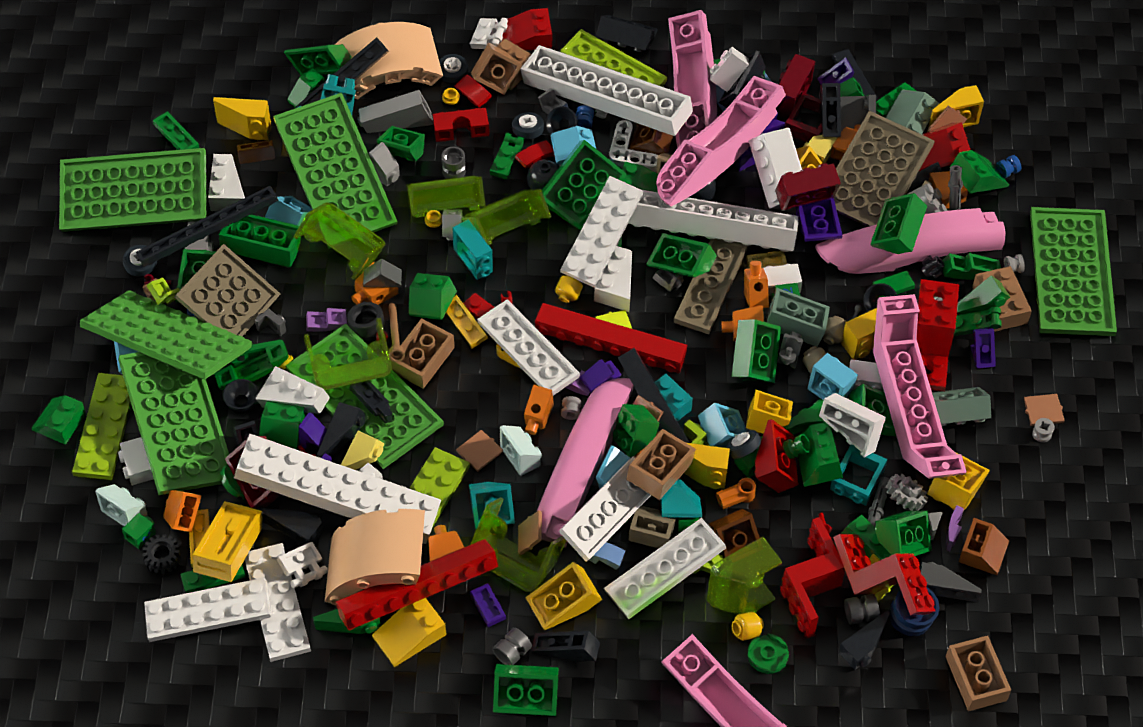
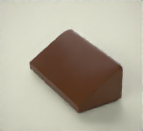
M272 140L237 146L240 164L275 159Z

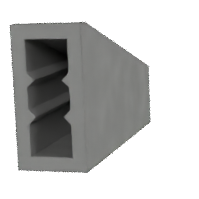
M420 90L360 108V116L357 117L360 127H364L367 133L387 131L391 126L404 129L433 124L431 110Z

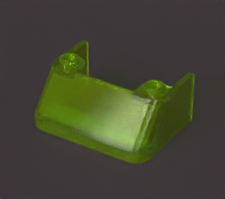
M479 175L406 184L410 214L414 215L415 218L424 217L425 213L431 210L438 211L469 207V211L479 210L480 206H485L482 176Z
M541 189L520 191L462 216V220L464 222L469 219L486 243L490 245L494 237L523 224L530 223L531 226L541 222L540 219L550 218L551 214Z
M327 202L308 212L293 236L297 239L304 235L310 242L322 240L349 259L348 265L354 273L351 277L353 280L358 278L364 272V269L373 263L385 246L383 239L335 205Z
M377 318L375 322L379 341L368 345L366 351L368 359L336 367H330L329 360L325 355H313L309 335H304L306 351L316 386L324 390H330L383 378L390 374L392 364L381 318Z
M500 497L486 505L471 544L486 539L495 550L498 567L490 571L522 590L532 592L540 586L557 563L566 539L563 536L551 542L549 547L541 549L537 556L529 551L519 555L518 545L505 538L508 529L506 522L497 516L504 500Z
M764 537L720 560L711 568L707 601L712 607L738 615L747 612L756 613L758 609L775 600V597L762 579L764 578V573L782 564V561Z

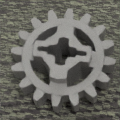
M895 474L887 482V493L892 495L890 498L896 500L897 505L902 504L904 509L909 508L911 511L913 509L919 511L926 504L928 499L926 496L927 492L922 490L923 486L917 484L916 480L912 481L910 476L905 477L903 474L900 476Z

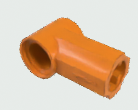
M743 478L738 484L716 492L720 507L725 509L740 502L748 503L753 501L756 484L750 478ZM743 489H749L751 491L745 492L743 491Z

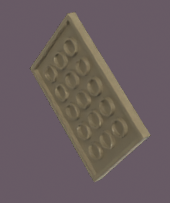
M869 111L836 168L841 182L834 196L837 213L866 227L877 225L885 199L906 195L933 147L934 140Z

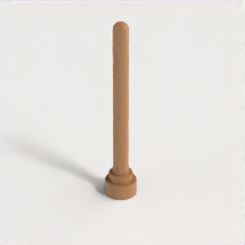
M390 303L389 318L392 347L389 349V358L393 362H400L404 359L405 353L404 348L400 346L396 305Z

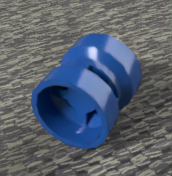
M586 105L579 106L576 112L578 126L591 129L594 109Z
M1011 155L1006 160L998 161L996 169L1004 178H1007L1011 173L1021 171V163L1017 156Z

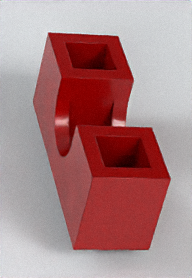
M486 108L433 114L436 142L454 140L453 132L458 128L468 129L471 133V138L489 136Z

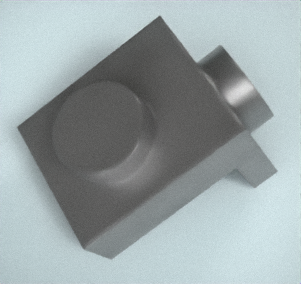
M549 89L538 97L543 112L547 114L556 107H568L567 102L556 97L553 89Z
M659 269L654 274L653 279L670 292L675 287L679 288L682 285L684 275H676L674 272Z
M269 308L264 313H260L255 320L256 329L259 332L267 326L280 336L286 332L285 319L279 314L276 315Z

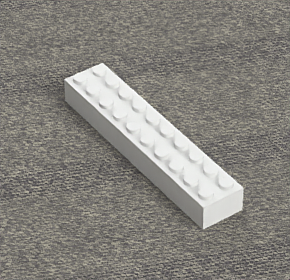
M540 45L520 68L524 84L544 91L553 89L558 96L673 136L677 134L693 112L690 96Z
M642 190L643 195L628 224H632L635 227L646 226L653 230L664 229L669 230L671 233L681 232L687 233L690 236L699 235L705 236L708 239L717 238L723 239L726 242L735 241L748 246L753 244L765 249L776 248L780 251L788 252L794 250L799 216L694 198H686L673 206H669L662 201L658 192Z
M249 434L234 477L235 479L349 518L378 510H386L387 513L398 512V509L425 510L422 542L426 544L441 502L438 498Z

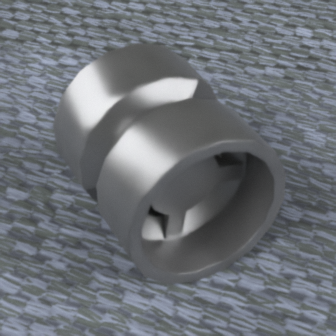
M448 147L442 152V173L448 180L457 181L463 178L466 173L465 153L459 147Z
M874 594L863 595L861 599H858V597L847 598L844 601L845 613L850 625L862 623L863 619L867 622L873 621L880 616L878 601Z
M512 628L505 635V640L501 639L492 649L496 657L503 664L514 665L520 659L519 655H524L532 647V644L522 631Z

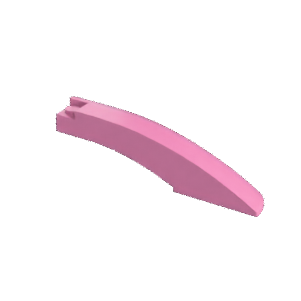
M702 10L668 18L673 56L674 91L690 96L693 108L692 114L675 135L677 147L684 140L691 139L717 119L716 84L710 80V69L714 65L711 36L707 28L706 15Z
M753 76L736 99L717 119L691 139L684 140L658 174L656 185L662 201L669 206H673L705 187L732 165L750 147L749 140L759 136L776 116V107L786 96L783 87Z
M980 208L951 210L924 215L912 252L895 254L872 247L870 244L877 225L843 234L842 239H831L816 244L815 248L824 261L828 264L831 262L836 265L840 271L853 274L887 272L923 261L929 255L934 258L935 256H947L949 253L959 254L1001 250L1005 242V227L1003 222H998L995 212H982Z
M616 378L599 385L588 397L561 452L537 511H542V540L566 548L568 541L560 534L559 530L582 508L607 451L610 449L613 441V431L616 429L618 413L621 411L622 404L628 403L634 388L629 378Z
M693 634L661 662L721 727H787L753 698L720 665Z

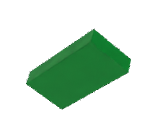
M907 271L873 282V285L878 283L890 285L897 294L915 288V284Z

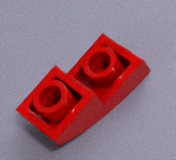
M468 74L455 85L457 91L465 95L471 103L479 108L492 97L481 84Z
M543 141L516 154L515 159L524 168H530L536 161L555 157L553 146L548 141Z

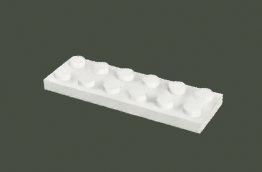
M609 176L561 268V273L595 288L643 195L642 190Z
M508 299L478 318V324L538 386L551 389L553 395L580 377V373Z
M634 456L559 530L560 534L585 561H588L651 496L646 491L626 480L629 465L635 459Z
M700 518L604 588L605 592L624 615L630 619L725 550L726 546L707 523Z
M283 543L249 551L245 558L249 579L265 578L267 581L271 617L261 619L260 622L270 662L311 652L295 588H292L290 584L292 577L291 575L286 577L277 562L278 557L285 554Z
M265 578L144 602L149 642L271 617L267 581Z

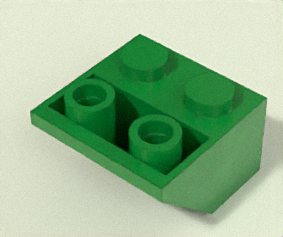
M622 404L621 411L618 413L616 429L613 431V440L628 457H633L656 437L659 422L643 405Z

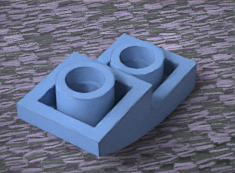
M606 542L589 561L596 564L600 560L617 570L625 550Z

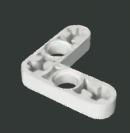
M627 120L619 121L616 125L611 144L609 160L620 167H623L624 162L643 165L656 172L658 155L628 149L632 136V123ZM623 128H626L625 134H622ZM622 140L625 144L618 145L616 142ZM636 157L640 161L632 162L630 159Z

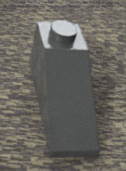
M922 562L920 568L921 575L926 579V587L933 591L936 596L973 602L979 601L981 595L980 588L943 565H937L934 562Z

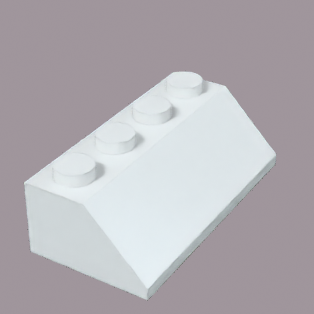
M790 128L764 133L749 140L769 209L781 210L775 192L781 176L787 172L796 173L802 170Z

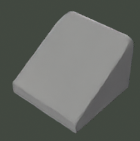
M942 512L928 513L931 540L934 539Z

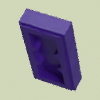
M488 583L470 591V596L487 627L506 619V615Z

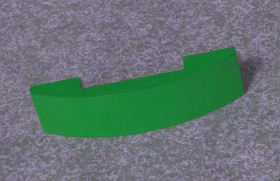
M281 340L265 348L266 353L236 368L230 365L214 373L219 389L224 390L230 382L237 379H246L253 382L272 372L275 366L279 367L289 357L284 341Z

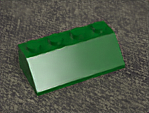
M248 215L221 230L219 234L220 247L225 244L237 255L291 268L297 256L303 227L256 215Z

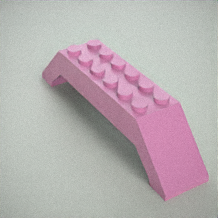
M915 294L879 297L873 354L902 457L928 479L964 475L967 472L962 455L956 454L947 446L917 343V323L920 311Z

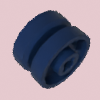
M926 587L928 593L934 600L935 612L910 615L901 590L890 604L889 620L893 627L901 634L919 636L929 629L938 616L940 608L938 599L928 587Z

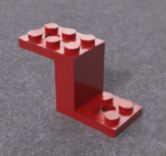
M921 279L918 299L920 312L918 313L917 343L925 369L932 372L927 374L931 390L945 392L948 357L956 328L959 284ZM934 297H940L943 300L937 301L934 299Z
M820 517L812 519L811 528L809 529L810 534L807 539L810 548L816 552V558L785 568L782 586L780 587L782 596L787 598L791 614L795 615L798 620L799 630L804 632L806 638L815 635L818 615L809 597L840 587L845 572L841 557Z
M839 534L833 537L854 595L875 594L898 583L910 615H925L935 612L934 600L928 593L926 579L921 575L920 564L914 554H893L871 564L864 550V542L859 535Z

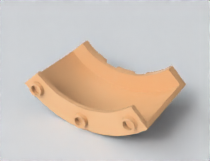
M409 22L378 23L357 30L340 39L335 44H343L352 56L351 59L376 37L389 50L386 55L355 80V99H359L367 92L375 89V85L383 82L390 84L401 82L402 79H411L412 82L432 86L443 76L431 29L420 24Z
M398 509V512L387 513L386 510H378L356 516L346 521L344 527H338L331 538L325 602L336 605V601L376 585L392 583L416 585L420 576L425 510Z

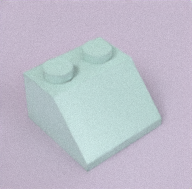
M503 425L500 427V447L520 476L541 466V451L537 446H533L531 437L527 432L524 433L521 427Z
M114 484L98 488L95 491L101 511L123 526L129 523L138 513L144 517L147 516L146 504L140 498L135 499L132 497L129 491L123 487L119 488Z

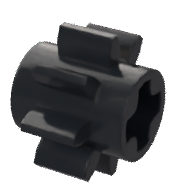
M929 255L923 260L922 264L924 266L921 269L928 278L934 276L937 279L943 274L942 268L945 265L938 256L932 258Z

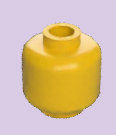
M563 275L559 279L555 292L559 296V300L569 303V301H576L583 286L579 280Z
M755 612L738 614L732 622V631L740 640H749L760 636L764 627L762 618Z

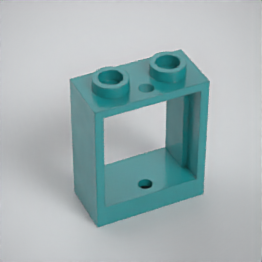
M469 219L452 227L453 248L474 277L478 280L493 272L492 249Z
M852 444L840 464L842 474L849 461L871 470L875 474L866 490L842 479L832 480L830 490L838 495L852 499L855 503L867 505L886 468L887 459L874 453L864 458L860 454L861 451Z

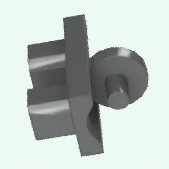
M791 332L789 335L785 333L777 363L796 368L803 343L801 334Z

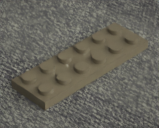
M717 238L710 239L709 245L717 257L709 272L692 278L674 317V323L710 334L748 249V245H744L741 242H726L723 239Z

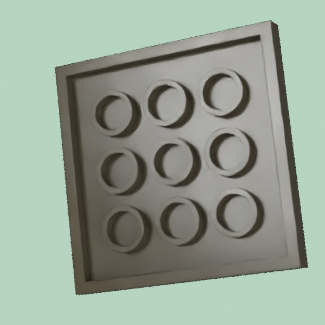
M223 244L174 298L202 322L211 323L213 326L226 329L228 332L243 337L255 323L257 316L260 313H264L280 296V293Z

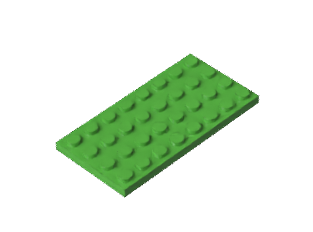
M342 93L273 117L328 249L397 224V219Z
M204 148L60 160L59 230L61 232L192 222L206 218V150Z
M1031 207L1030 217L1040 333L1116 336L1117 327L1105 210Z
M133 291L125 292L80 320V327L204 380L252 347V341L242 336L213 326L211 323H204L194 316L182 313L180 310H175L165 304L158 305L156 301L136 294Z
M347 324L341 326L286 365V370L289 373L325 390L330 398L324 409L332 417L339 402L360 408L364 412L365 423L360 427L359 431L384 443L383 452L376 460L382 469L389 466L444 425V421ZM367 377L389 401L390 411L393 413L392 421L384 423L379 416L375 417L349 390L350 385Z
M141 352L119 355L118 361L158 494H169L171 490L186 491L222 484L221 480L223 477L222 475L220 476V472L227 464L225 458L229 455L206 379L204 380Z

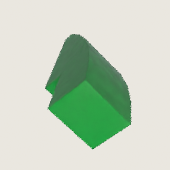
M949 253L942 260L945 265L942 268L944 277L974 280L976 274L1001 268L999 260L968 253L965 257Z

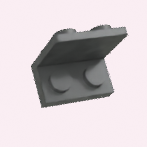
M876 95L840 97L841 132L846 127L854 129L855 125H861L869 111L876 113Z

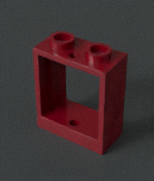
M802 93L785 123V128H790L793 138L809 142L813 136L822 135L821 123L818 129L795 119L802 107L820 113V99Z

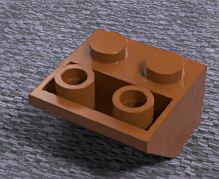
M974 518L959 562L998 575L1009 540L993 524Z

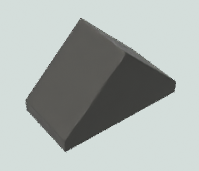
M380 259L364 269L363 287H401L402 270Z

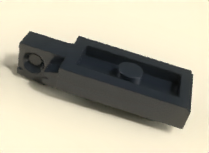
M367 377L350 385L349 390L375 417L379 416L384 423L392 421L393 413L390 411L389 401Z

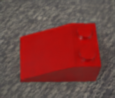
M548 8L531 9L507 19L508 27L502 35V41L507 39L525 51L536 50L539 45L552 48V30Z
M962 122L950 123L922 134L934 140V145L919 171L936 162L939 163L941 168L951 165L959 152L970 151Z
M769 419L755 459V475L758 480L780 493L798 485L796 458H788L783 448L784 441L793 439V434L774 420Z

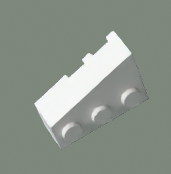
M232 154L213 155L208 200L211 211H220L245 198Z
M618 246L615 247L595 286L594 301L629 312L631 250Z
M275 366L257 395L256 400L262 408L265 407L266 401L302 406L305 408L306 413L320 414L330 397L323 388Z
M836 393L824 398L819 414L836 432H840L850 445L853 444L860 450V454L864 458L876 451L885 416Z

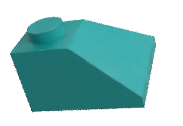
M678 479L660 499L662 517H702L700 497L681 479Z
M495 482L469 484L475 529L515 523L510 484Z

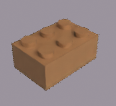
M1011 266L975 275L972 286L973 290L989 276H993L1002 283L1010 295L1006 303L999 307L1001 308V315L999 316L1001 328L994 329V331L1028 324L1032 310Z
M421 318L401 344L404 348V359L400 362L390 360L391 369L398 376L424 389L454 349V335Z
M662 429L629 465L626 480L660 500L690 467L696 449Z
M988 636L949 646L946 659L968 711L1008 700L1011 688Z

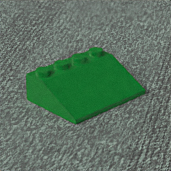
M581 140L536 199L581 231L609 176L622 181L627 174L586 140Z

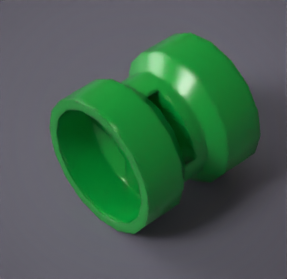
M804 434L796 436L794 440L789 439L783 443L784 451L790 459L798 457L799 454L809 453L811 450L809 440Z

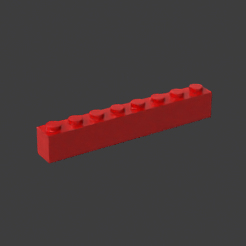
M542 303L535 320V328L542 335H550L560 340L571 341L577 345H584L597 351L611 353L614 356H621L635 348L645 364L651 367L663 368L669 372L680 373L687 354L686 344Z
M483 539L421 565L420 576L416 585H405L403 583L376 585L336 601L339 616L348 630L354 629L497 568L498 562L495 550L486 539Z

